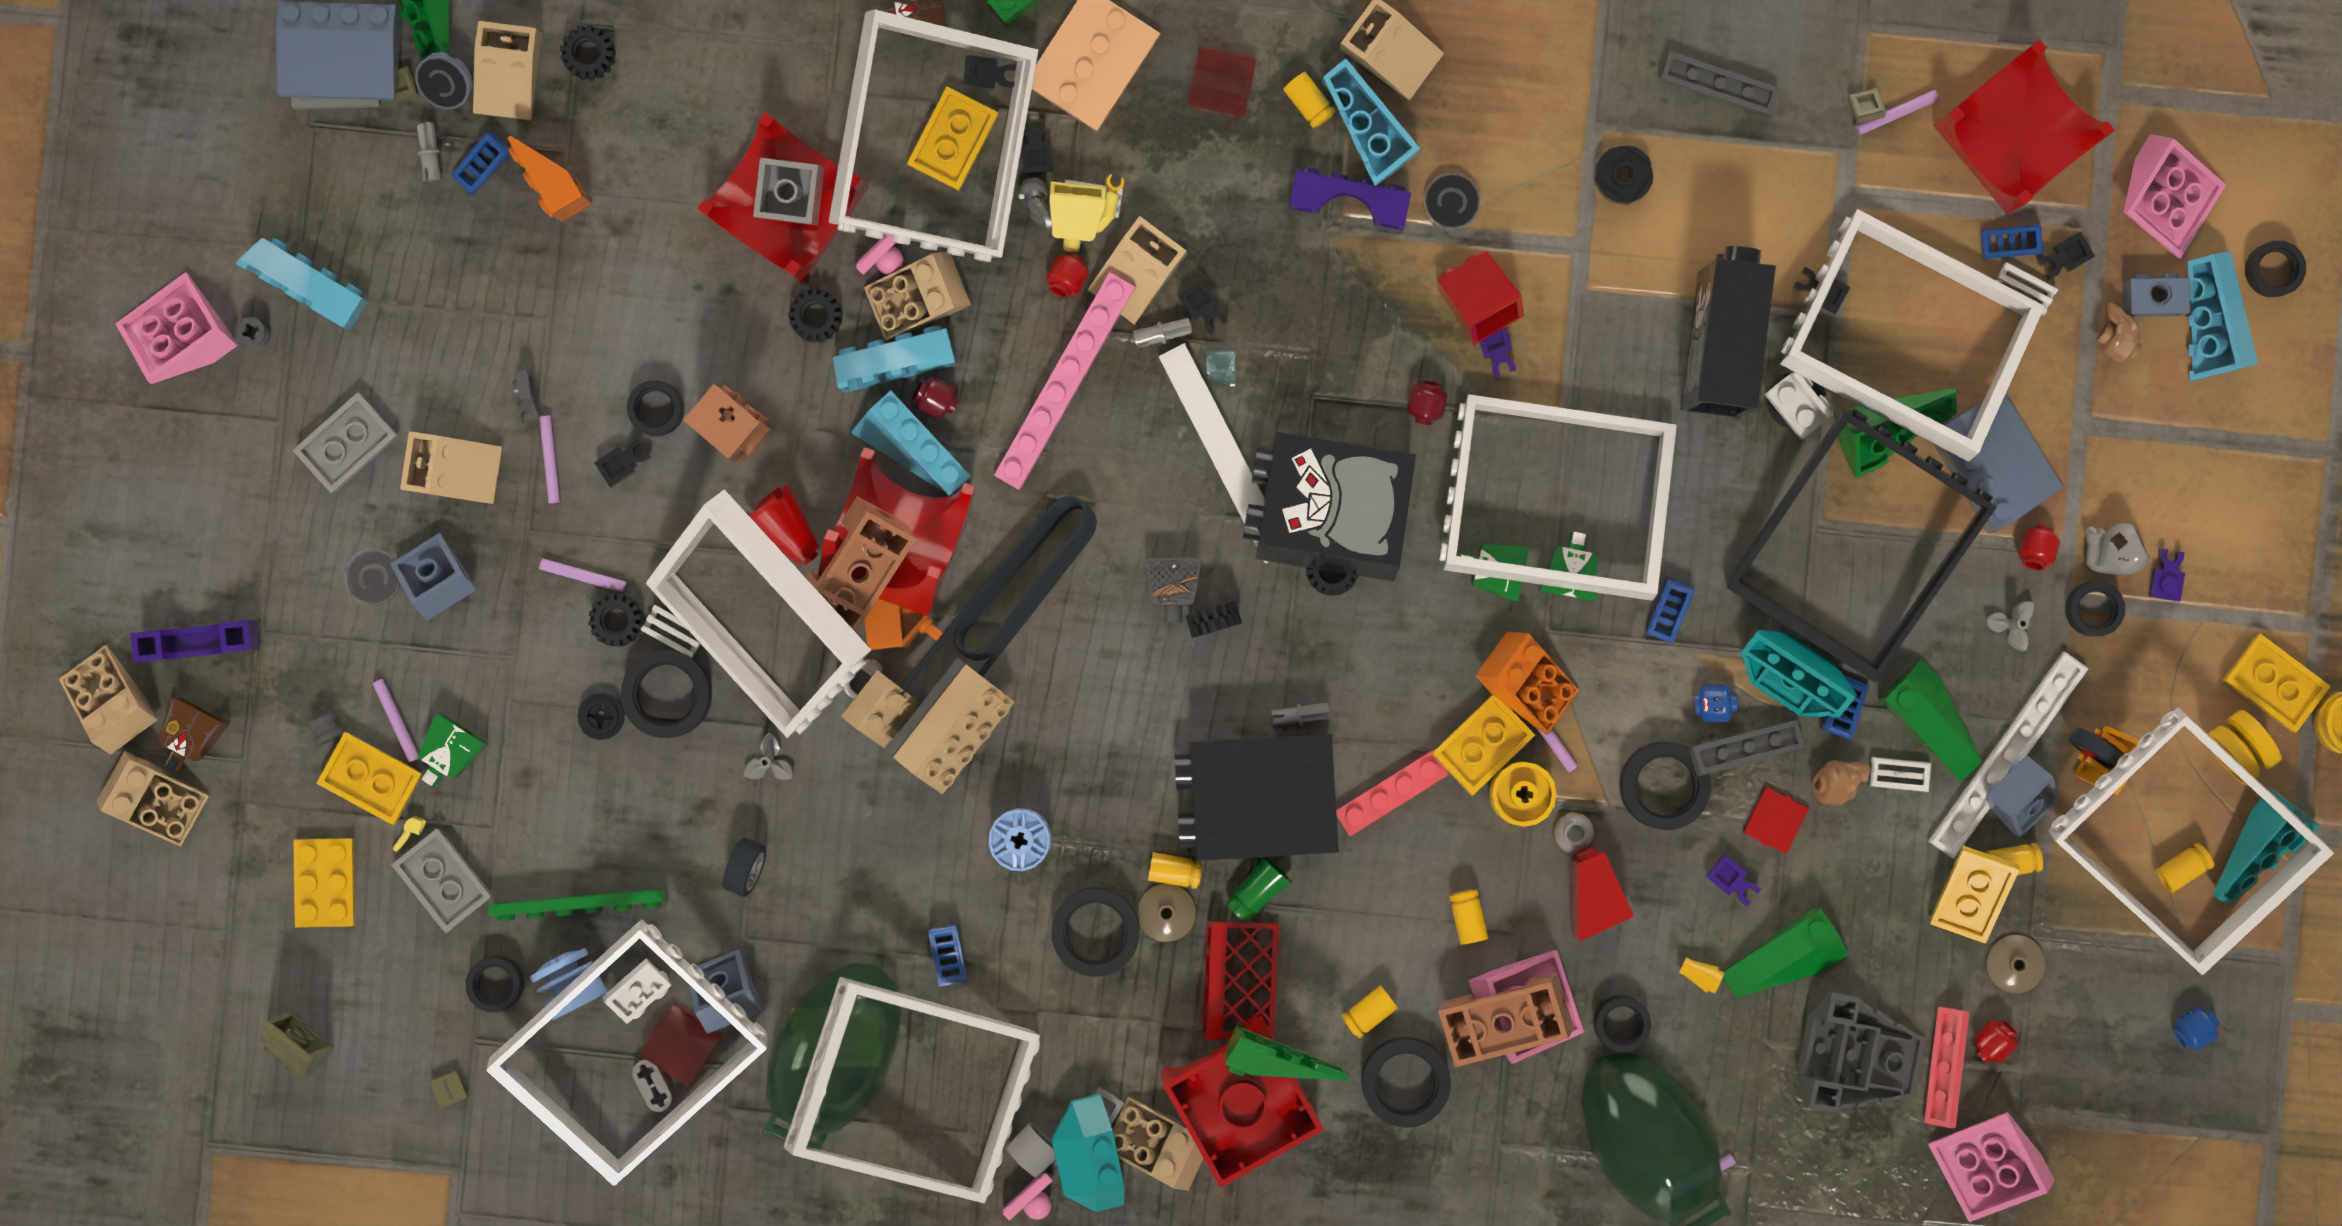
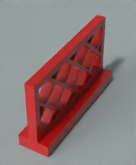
M1207 920L1202 1037L1206 1040L1231 1039L1233 1033L1223 1032V1021L1231 1013L1242 1023L1240 1027L1244 1029L1248 1028V1025L1252 1022L1251 1020L1261 1014L1267 1020V1025L1274 1037L1279 923ZM1227 928H1239L1246 936L1234 948L1227 941ZM1244 928H1252L1253 930L1248 933ZM1260 929H1271V941L1262 949L1252 937ZM1250 940L1260 952L1247 963L1237 951ZM1226 946L1231 950L1227 955ZM1271 948L1269 957L1266 952ZM1235 954L1245 966L1232 977L1226 971V961ZM1263 955L1270 962V970L1261 978L1251 966ZM1249 970L1258 982L1246 992L1236 980ZM1225 975L1229 978V981L1226 984ZM1268 978H1269V986L1265 983V981H1266ZM1234 984L1243 996L1230 1006L1224 999V991ZM1262 984L1269 992L1268 1000L1259 1007L1250 995ZM1248 999L1257 1010L1244 1021L1235 1009ZM1224 1005L1228 1008V1010L1225 1013ZM1267 1007H1268V1016H1267L1266 1013L1264 1012V1010H1265Z

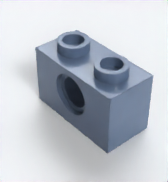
M2179 273L2161 274V279H2151L2150 274H2134L2132 279L2123 282V311L2132 317H2167L2189 314L2190 279L2180 278ZM2153 287L2159 289L2162 294L2160 302H2156L2151 297Z

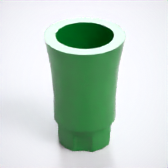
M1261 857L1255 868L1234 891L1235 894L1228 899L1226 904L1234 914L1247 922L1255 913L1257 914L1269 901L1293 882L1271 859Z

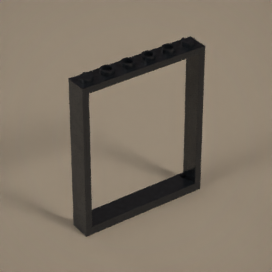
M1844 408L1727 580L1726 588L1873 682H1876L1997 507L1991 501L1993 496L1978 487L1974 491L1966 486L1968 480L1954 471L1949 475L1941 470L1943 464L1928 455L1924 459L1916 454L1918 448L1903 439L1900 444L1891 438L1893 432L1886 427L1878 424L1875 428L1866 422L1868 416L1853 408L1850 412ZM1847 422L1980 506L1873 662L1867 660L1741 579Z

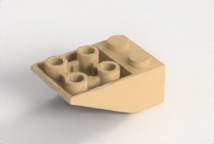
M1382 0L1371 1L1343 39L1339 50L1409 101L1444 54L1399 12Z
M478 21L474 49V114L532 121L543 34L537 28Z
M1139 216L1090 285L1088 291L1096 296L1109 272L1135 286L1133 294L1121 313L1124 318L1135 325L1186 257L1187 251Z
M947 252L932 253L864 287L885 341L948 317L971 306L953 258Z
M409 431L400 489L415 493L494 504L503 447Z
M107 645L100 648L59 679L91 742L110 755L158 720L146 697Z
M124 751L96 803L100 811L181 847L209 795L160 767Z
M1127 1097L1112 1130L1118 1158L1173 1189L1189 1191L1203 1157L1182 1121L1131 1097Z

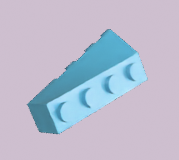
M1346 58L1323 76L1322 84L1331 93L1374 186L1397 172L1419 153L1420 147Z
M274 237L271 242L261 238L236 262L238 266L257 274L260 279L278 289H282L285 294L303 304L305 303L312 310L351 331L369 302L361 297L363 294L362 290L350 283L346 287L336 282L338 279L337 275L325 268L320 272L311 267L314 261L299 252L296 257L287 252L289 246Z
M2231 251L2188 261L2191 315L2188 316L2189 327H2192V344H2189L2192 370L2189 371V381L2259 365Z
M940 325L923 329L924 334L913 337L912 333H905L895 336L896 341L884 344V340H877L867 343L866 349L856 351L855 347L839 350V356L833 357L838 389L843 393H848L957 365L948 330L946 328L941 329Z
M891 390L866 413L850 432L948 496L956 494L963 487L964 483L967 484L972 479L970 474Z

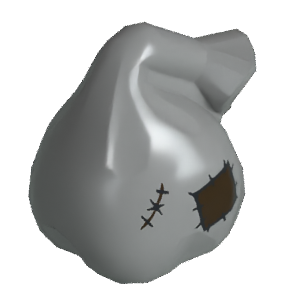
M2120 523L2111 526L2107 532L2102 528L2095 529L2093 526L2084 530L2088 543L2086 564L2093 571L2112 575L2135 574L2143 570L2150 561V557L2133 524Z

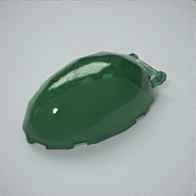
M848 964L827 973L819 983L800 998L780 1028L768 1061L766 1095L772 1112L762 1130L763 1135L768 1136L770 1134L786 1141L789 1130L774 1123L777 1117L790 1125L792 1123L839 978L843 977L897 992L895 982L879 965ZM857 994L811 1132L812 1135L817 1136L815 1143L809 1140L807 1147L820 1150L828 1134L844 1128L860 1115L874 1098L885 1081L898 1046L901 1006Z
M1627 1052L1601 1056L1585 1076L1581 1105L1590 1145L1603 1173L1625 1201L1649 1218L1669 1223L1670 1226H1678V1222L1698 1213L1715 1200H1717L1719 1206L1686 1226H1709L1725 1215L1727 1217L1731 1216L1732 1212L1719 1192L1722 1169L1718 1143L1705 1114L1683 1085L1652 1060Z

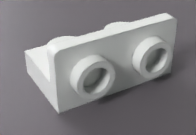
M1793 371L1764 395L1800 440H1802L1823 422L1829 420L1833 414L1829 411L1832 407L1826 398L1822 395L1818 397L1812 390V381Z
M646 958L602 998L604 1003L628 1024L632 1019L639 1018L645 1012L646 1007L655 999L662 998L667 993L671 983L668 975L664 971L660 972Z

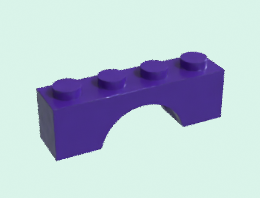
M1304 167L1302 171L1296 170L1289 209L1318 214L1328 201L1337 197H1352L1361 201L1369 209L1375 226L1403 231L1411 197L1410 192H1405V187L1389 184L1388 188L1374 186L1372 180L1360 179L1359 182L1349 181L1347 175L1331 173V177L1319 175V170Z
M256 620L130 633L134 663L260 650Z

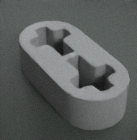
M645 1058L636 1063L632 1072L633 1078L647 1106L654 1112L665 1111L672 1105L674 1095L660 1065L651 1058ZM643 1064L647 1068L652 1066L654 1072L650 1074L654 1083L651 1084L647 1076H640L639 1072L643 1070ZM654 1086H656L660 1094L665 1093L667 1095V1098L664 1100L665 1105L662 1106L660 1102H653V1098L656 1096L653 1089Z

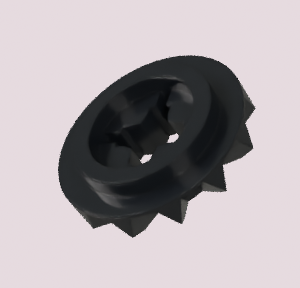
M605 693L589 696L582 702L578 710V723L581 730L587 736L596 740H605L615 736L621 731L625 720L624 710L620 702L615 697ZM602 704H604L605 714L613 716V719L605 720L600 729L599 720L589 716L590 714L599 713Z

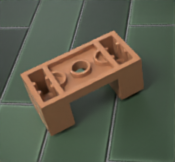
M713 384L683 419L685 423L725 457L741 466H744L773 432L768 427L771 421L759 411L754 410L737 392L734 393L725 384L721 388Z
M858 496L842 519V523L849 533L823 574L820 576L809 571L805 577L856 633L917 539L905 522ZM862 566L866 568V574L863 578L853 579L851 577L852 571L856 567Z
M1557 972L1531 978L1524 987L1478 999H1474L1473 994L1446 1000L1438 1011L1455 1067L1569 1038L1574 1029ZM1500 1016L1508 1017L1511 1020L1512 1028L1507 1031L1500 1030L1496 1025V1019Z

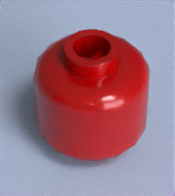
M1069 253L1068 255H1059L1054 259L1046 275V281L1052 293L1062 298H1069L1080 293L1089 275L1088 268L1083 264V258L1077 254Z
M2037 525L2035 528H2030L2023 532L2017 555L2023 561L2022 564L2025 567L2041 571L2054 564L2060 540L2057 535L2052 533L2053 530L2050 527Z
M2002 1019L1999 1022L1990 1020L1974 1037V1042L1978 1047L1975 1052L1987 1063L1991 1060L1996 1063H2003L2018 1047V1040L2016 1038L2018 1033L2010 1024Z

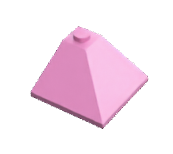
M2150 134L2135 158L2123 212L2176 258L2181 259L2226 187V184L2174 138Z
M186 272L116 323L118 330L150 384L213 364L238 346L226 325Z
M1557 950L1489 971L1468 980L1474 999L1524 987L1531 978L1554 972L1558 973L1574 1026L1571 1035L1565 1040L1506 1054L1511 1064L1584 1033ZM1500 1016L1496 1019V1025L1500 1030L1507 1031L1512 1028L1511 1020L1508 1017Z
M2008 1112L1928 1144L1969 1222L2046 1194L2055 1181L2041 1153Z

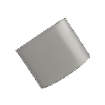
M1028 1123L1006 1147V1150L1013 1159L1035 1178H1038L1055 1160L1052 1141L1031 1123Z

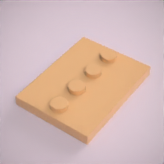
M1078 0L1037 62L1031 90L1098 132L1160 37V33L1110 0Z

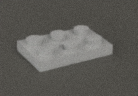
M357 392L292 451L331 494H335L399 436L365 397Z
M440 828L435 829L391 864L445 934L493 897L488 888Z

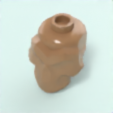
M2109 302L2106 306V312L2112 322L2107 321L2097 334L2096 341L2102 344L2103 354L2116 362L2122 363L2128 358L2134 359L2142 348V344L2139 343L2141 337L2140 328L2132 316L2126 314L2119 306Z
M1837 760L1827 762L1813 778L1812 790L1818 802L1833 806L1843 805L1847 800H1852L1856 796L1860 783L1868 781L1870 774L1869 764L1860 762L1846 763Z

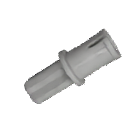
M430 122L420 123L417 126L420 146L417 156H420L422 180L423 182L442 180L438 154H441V152L437 150L434 124Z
M1189 318L1164 324L1158 321L1157 325L1133 330L1137 348L1160 342L1166 344L1168 339L1190 334L1192 326Z
M1299 703L1297 707L1271 710L1274 728L1300 724L1301 727L1303 723L1329 720L1331 716L1328 703L1301 706Z

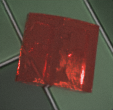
M1200 46L1187 106L1244 118L1257 58Z
M674 1003L639 1055L688 1087L723 1035L716 1030L707 1034L698 1018Z

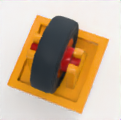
M2106 725L2102 731L2096 728L2094 733L2079 727L2075 728L2068 739L2075 748L2081 751L2077 757L2081 764L2074 775L2095 786L2099 777L2108 774L2117 766L2116 764L2120 757L2130 753L2138 746L2139 739ZM2125 781L2113 794L2118 795L2121 789L2125 786L2127 781Z

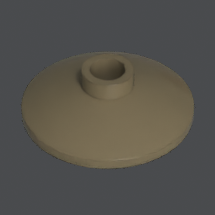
M1164 883L1153 886L1144 893L1138 905L1137 915L1141 928L1148 936L1158 941L1171 942L1182 938L1190 931L1195 921L1196 910L1193 899L1186 890L1180 886ZM1162 909H1171L1172 916L1169 919L1163 918L1161 916Z
M2009 935L1993 944L1987 955L1986 968L1991 981L1998 988L2009 993H2023L2034 988L2042 979L2045 971V958L2041 948L2032 939L2022 935ZM2020 959L2023 962V967L2020 970H2016L2014 962Z

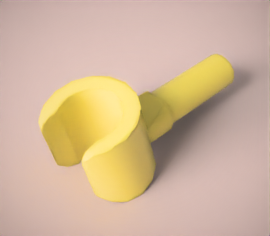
M417 816L407 820L401 837L392 849L399 852L411 833L420 835L425 827L426 820Z

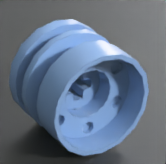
M1016 808L1005 812L994 822L989 832L988 844L992 856L1001 866L1013 871H1025L1036 867L1044 860L1051 847L1052 834L1049 824L1041 814L1031 809ZM1019 832L1024 833V839L1028 840V843L1022 844L1020 848L1015 847L1016 842L1012 840V836H1017Z
M586 948L578 951H568L546 962L535 974L529 976L532 983L544 977L546 978L548 983L536 989L537 993L552 990L554 996L544 1003L545 1007L593 964L590 961L579 966L577 960L588 955ZM600 975L552 1017L551 1020L553 1021L607 993L608 991Z

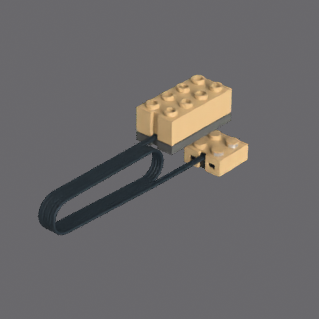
M1065 496L1056 500L954 619L902 685L899 686L877 670L841 717L884 749L892 741L885 751L913 775L943 795L1015 703L983 676L1092 538L1097 526L1096 515L1092 509L1081 499L1074 496ZM1082 509L1083 517L1077 530L990 641L978 651H966L964 640L969 628L1068 512ZM954 630L955 647L962 655L973 661H982L989 658L977 673L957 657L922 703L906 691Z

